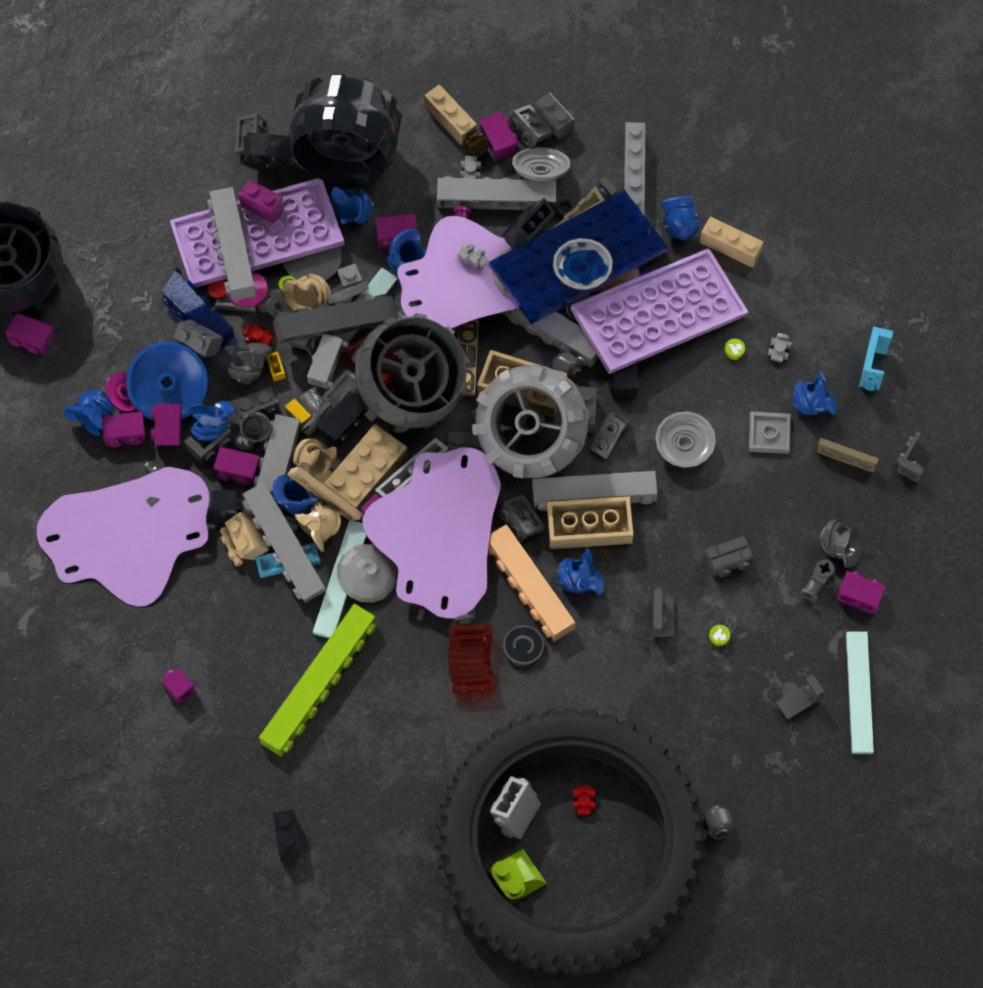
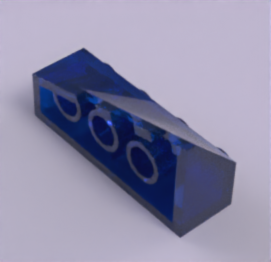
M177 267L162 289L163 303L167 308L174 309L176 316L181 321L193 320L198 325H202L222 336L221 349L235 337L232 326L216 309L211 310L212 307L204 296H198L193 283L190 280L185 282L181 275L183 272Z

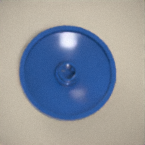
M159 342L143 349L132 361L127 373V392L134 407L151 420L152 408H155L156 404L182 405V420H185L194 414L190 410L191 405L204 402L208 390V375L202 360L190 348L175 342Z

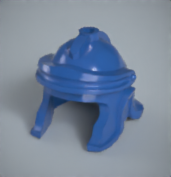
M337 186L333 188L330 202L335 217L340 219V223L346 224L354 221L356 224H361L368 221L372 210H374V205L365 190L358 188L357 191L355 188L341 189Z
M679 196L662 202L665 212L664 224H667L664 226V230H666L669 236L685 241L699 231L700 221L696 220L698 215L696 206L693 205V197Z
M414 229L402 231L391 242L387 262L396 273L402 264L422 259L426 254V249L422 248L419 242L420 234ZM413 270L407 271L405 274H408V276L413 275Z
M819 371L814 382L809 383L800 380L794 386L796 391L793 393L794 408L805 415H816L826 411L834 416L837 414L835 397L832 393L827 392L825 387L826 378L822 371Z
M101 390L85 391L78 397V402L74 406H65L64 415L68 420L81 422L90 433L96 436L101 434L99 429H103L102 416L113 415L114 406L110 403L107 395Z
M221 401L216 403L215 406L206 407L204 404L191 405L190 410L194 412L193 417L197 419V422L191 428L193 437L203 443L211 444L223 432L229 429V416L235 413L232 404L227 401Z
M279 475L273 481V495L277 505L286 512L291 513L293 517H295V514H309L311 508L314 507L313 503L318 501V497H314L311 492L292 478L288 479L285 475Z
M589 549L585 550L580 560L567 557L559 564L558 583L566 591L583 593L584 591L590 592L592 590L598 596L602 594L604 588L603 577L599 571H595L592 565L593 556Z

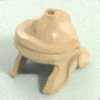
M311 273L308 277L303 276L295 281L286 280L283 285L285 301L294 311L302 308L312 310L316 309L317 306L328 304L327 296L331 295L330 287L322 277Z
M304 439L296 447L293 463L324 484L332 474L329 469L331 462L336 458L337 449L336 447H331L325 451L317 439Z
M321 501L313 503L314 507L311 508L312 512L310 514L302 513L299 515L295 514L294 516L300 527L307 534L311 535L318 550L324 552V542H327L329 537L334 536L341 526L339 511L329 504L323 505Z

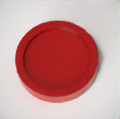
M220 280L209 284L208 292L212 298L222 299L227 295L225 281Z

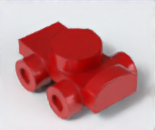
M248 324L242 333L246 337L244 341L247 344L254 341L269 345L273 339L272 333L269 330L265 329L263 332L257 324H254V326Z
M578 785V789H573V797H578V801H573V809H578V815H590L591 810H595V801L590 799V797H595V789H590V785Z

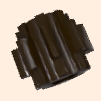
M472 132L466 136L467 139L464 140L463 144L470 156L477 155L479 157L486 153L485 149L489 148V143L482 132Z

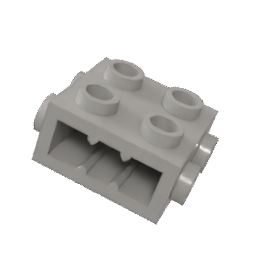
M510 777L490 811L495 819V823L499 825L501 833L509 838H522L541 805L537 794L530 786V782L524 778Z

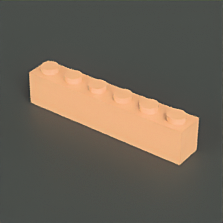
M504 525L491 533L488 554L495 557L499 570L501 572L505 571L510 586L519 591V598L524 605L528 604L531 608L530 613L535 621H540L543 626L542 631L546 637H551L555 642L575 629V621L509 527Z

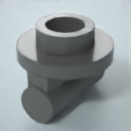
M473 608L466 615L454 618L455 624L460 625V627L471 626L475 621V609Z

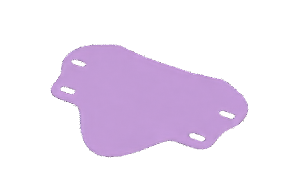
M447 216L441 219L431 233L425 256L420 260L402 264L397 271L402 286L401 306L407 317L413 316L416 313L425 314L428 319L436 321L444 327L449 326L451 329L471 320L500 312L542 306L548 303L560 291L563 282L556 276L553 269L550 286L542 296L533 300H517L506 296L496 287L492 278V268L499 254L511 247L504 238H500L477 223L459 216ZM533 238L529 242L530 245L525 247L527 248L526 250L533 251L538 255L541 254L546 258L537 241ZM471 243L475 246L473 250L475 252L480 248L486 251L484 256L488 257L484 267L480 268L478 266L473 268L467 262H461L460 257H457L461 247H467ZM414 269L419 271L418 274L412 276L405 274L407 271ZM420 300L422 302L418 306H409V302Z
M458 448L446 453H421L415 459L413 476L410 483L372 503L363 516V528L367 537L398 567L396 587L398 597L403 601L424 606L435 615L443 618H456L466 615L476 606L487 589L488 545L492 517L501 483L494 465H491L484 458L486 454L473 448ZM463 455L468 456L466 468L461 467V458ZM426 460H429L431 463L428 474L423 472ZM409 580L413 581L411 594L406 593V585ZM443 596L448 597V605L446 610L441 609V600Z
M164 467L136 480L96 491L60 497L44 511L39 519L37 539L40 547L52 559L56 573L61 581L72 583L93 578L127 604L147 606L161 595L177 556L182 552L202 547L207 542L206 514L210 500L209 491L200 476L187 470ZM191 496H202L200 501L188 502V498ZM149 497L160 499L152 506L146 501ZM190 533H200L199 538L192 540L186 539V536ZM54 534L60 536L59 540L53 542L46 541L48 536ZM68 567H79L77 572L65 573V569Z

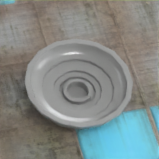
M535 147L518 152L513 157L512 165L517 173L524 178L545 182L564 176L570 168V160L558 150Z
M579 238L568 241L559 247L554 255L553 268L556 276L565 285L573 289L588 290L598 287L608 279L612 272L613 261L609 251L602 244L591 239Z
M688 411L677 412L666 417L658 426L655 437L657 449L661 456L672 465L684 468L694 467L705 462L713 453L716 443L714 429L708 420L699 414Z
M360 544L350 548L342 555L337 566V578L341 588L349 597L360 602L373 603L384 599L393 591L397 582V567L375 545Z

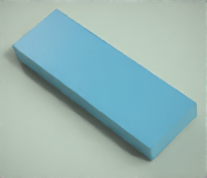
M316 543L301 546L312 565L321 564ZM273 553L255 557L260 578L283 573L286 570L282 563L277 564L272 555Z

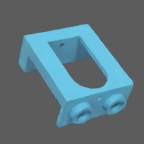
M873 327L859 386L866 390L879 391L884 371L871 369L875 352L887 355L893 335L891 330Z

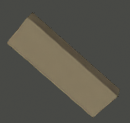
M820 438L816 451L819 454L870 472H875L879 458Z

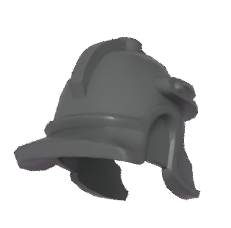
M249 343L246 345V348H239L233 345L225 347L228 354L232 356V362L227 368L230 377L237 379L239 383L251 385L261 376L264 361L266 360L265 356L272 352L271 347L261 343Z
M841 519L831 520L820 534L819 540L825 552L834 558L838 557V559L843 560L845 568L853 567L860 560L861 549L858 547V542L863 534V523L848 528Z

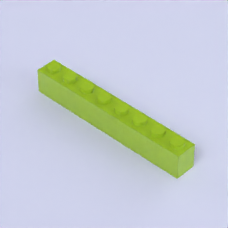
M356 604L351 607L259 736L260 744L279 756H282L284 752L288 753L294 744V738L296 735L300 736L306 727L304 724L308 718L312 719L318 710L316 707L320 701L324 702L326 700L330 687L339 682L342 670L344 668L347 669L351 665L354 653L356 651L359 652L365 644L364 639L375 631L377 625L374 615Z

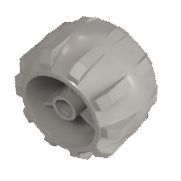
M523 365L508 369L500 373L485 391H481L476 400L479 404L476 411V424L472 425L473 435L478 436L480 445L486 453L484 458L491 465L495 464L503 471L512 474L513 477L542 478L553 475L569 465L581 452L585 444L588 419H590L589 411L586 408L581 393L577 389V385L559 371L540 365ZM534 389L548 395L556 403L560 411L561 424L545 422V418L540 411L530 409L524 390ZM514 394H517L522 412L515 419L518 433L508 443L501 430V413L506 402ZM529 416L535 418L536 425L533 428L527 425V418ZM543 427L560 430L554 444L540 454H526L514 448L524 435L536 434Z

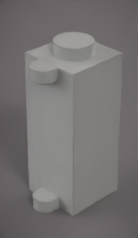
M323 333L307 375L309 384L327 390L328 388H333L334 384L331 382L334 371L343 348L348 349L349 346L338 335Z

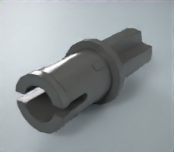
M324 402L314 414H311V418L299 430L304 435L306 434V437L310 438L317 429V425L334 406L330 402Z

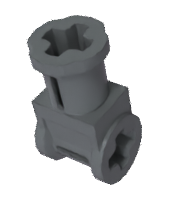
M826 559L817 563L806 588L800 591L806 599L813 602L818 600L817 595L832 577L834 572L833 563ZM823 569H826L827 572H825L824 574H822L821 571H822Z

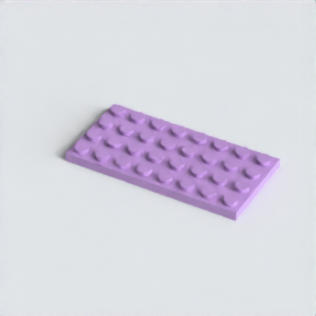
M317 178L273 191L283 197L285 209L274 224L242 208L240 201H236L251 271L344 245V239L323 180ZM209 209L170 220L191 289L227 279V277H223L221 266L225 265L224 260L220 261L218 254L221 244H216L214 235L218 230L217 227L213 228L211 221L214 211L210 212Z
M709 248L571 305L570 308L609 374L743 318L748 314V310Z

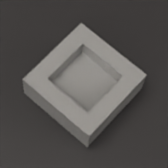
M356 263L337 270L343 289L363 283Z

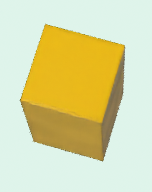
M278 351L267 354L266 359L273 381L285 379L286 376Z
M295 398L285 406V411L292 418L300 419L301 428L311 418V415Z

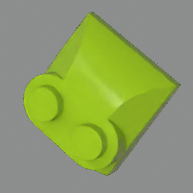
M524 849L503 861L496 862L492 868L487 870L488 875L511 906L516 905L547 885Z

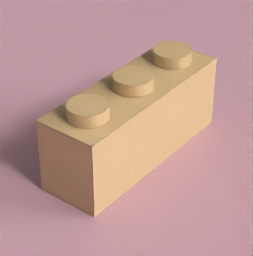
M440 84L424 95L425 108L461 146L464 145V140L467 139L466 136L472 132L477 133L475 121Z
M713 217L708 219L700 237L701 244L752 268L762 253L764 243Z

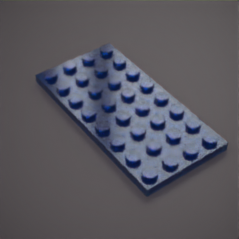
M623 190L540 234L527 244H522L491 260L489 267L530 324H533L667 252L668 246L628 193ZM579 238L594 240L602 244L609 251L613 261L612 272L608 279L596 288L578 290L565 285L556 276L553 268L554 255L559 247L568 241ZM577 243V245H578L579 247H584V246H586V244H587V243ZM569 246L561 253L567 257L563 262V270L558 268L561 277H564L565 274L573 282L590 285L601 276H605L609 270V267L604 263L603 257L596 250H579L570 254L571 248Z

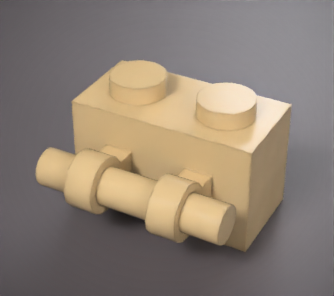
M239 512L225 522L227 527L220 529L221 540L223 544H226L229 551L228 556L230 560H233L235 566H240L243 563L241 558L256 560L255 557L261 556L270 550L262 537L264 535L261 528L257 529L252 520L255 517L254 514Z

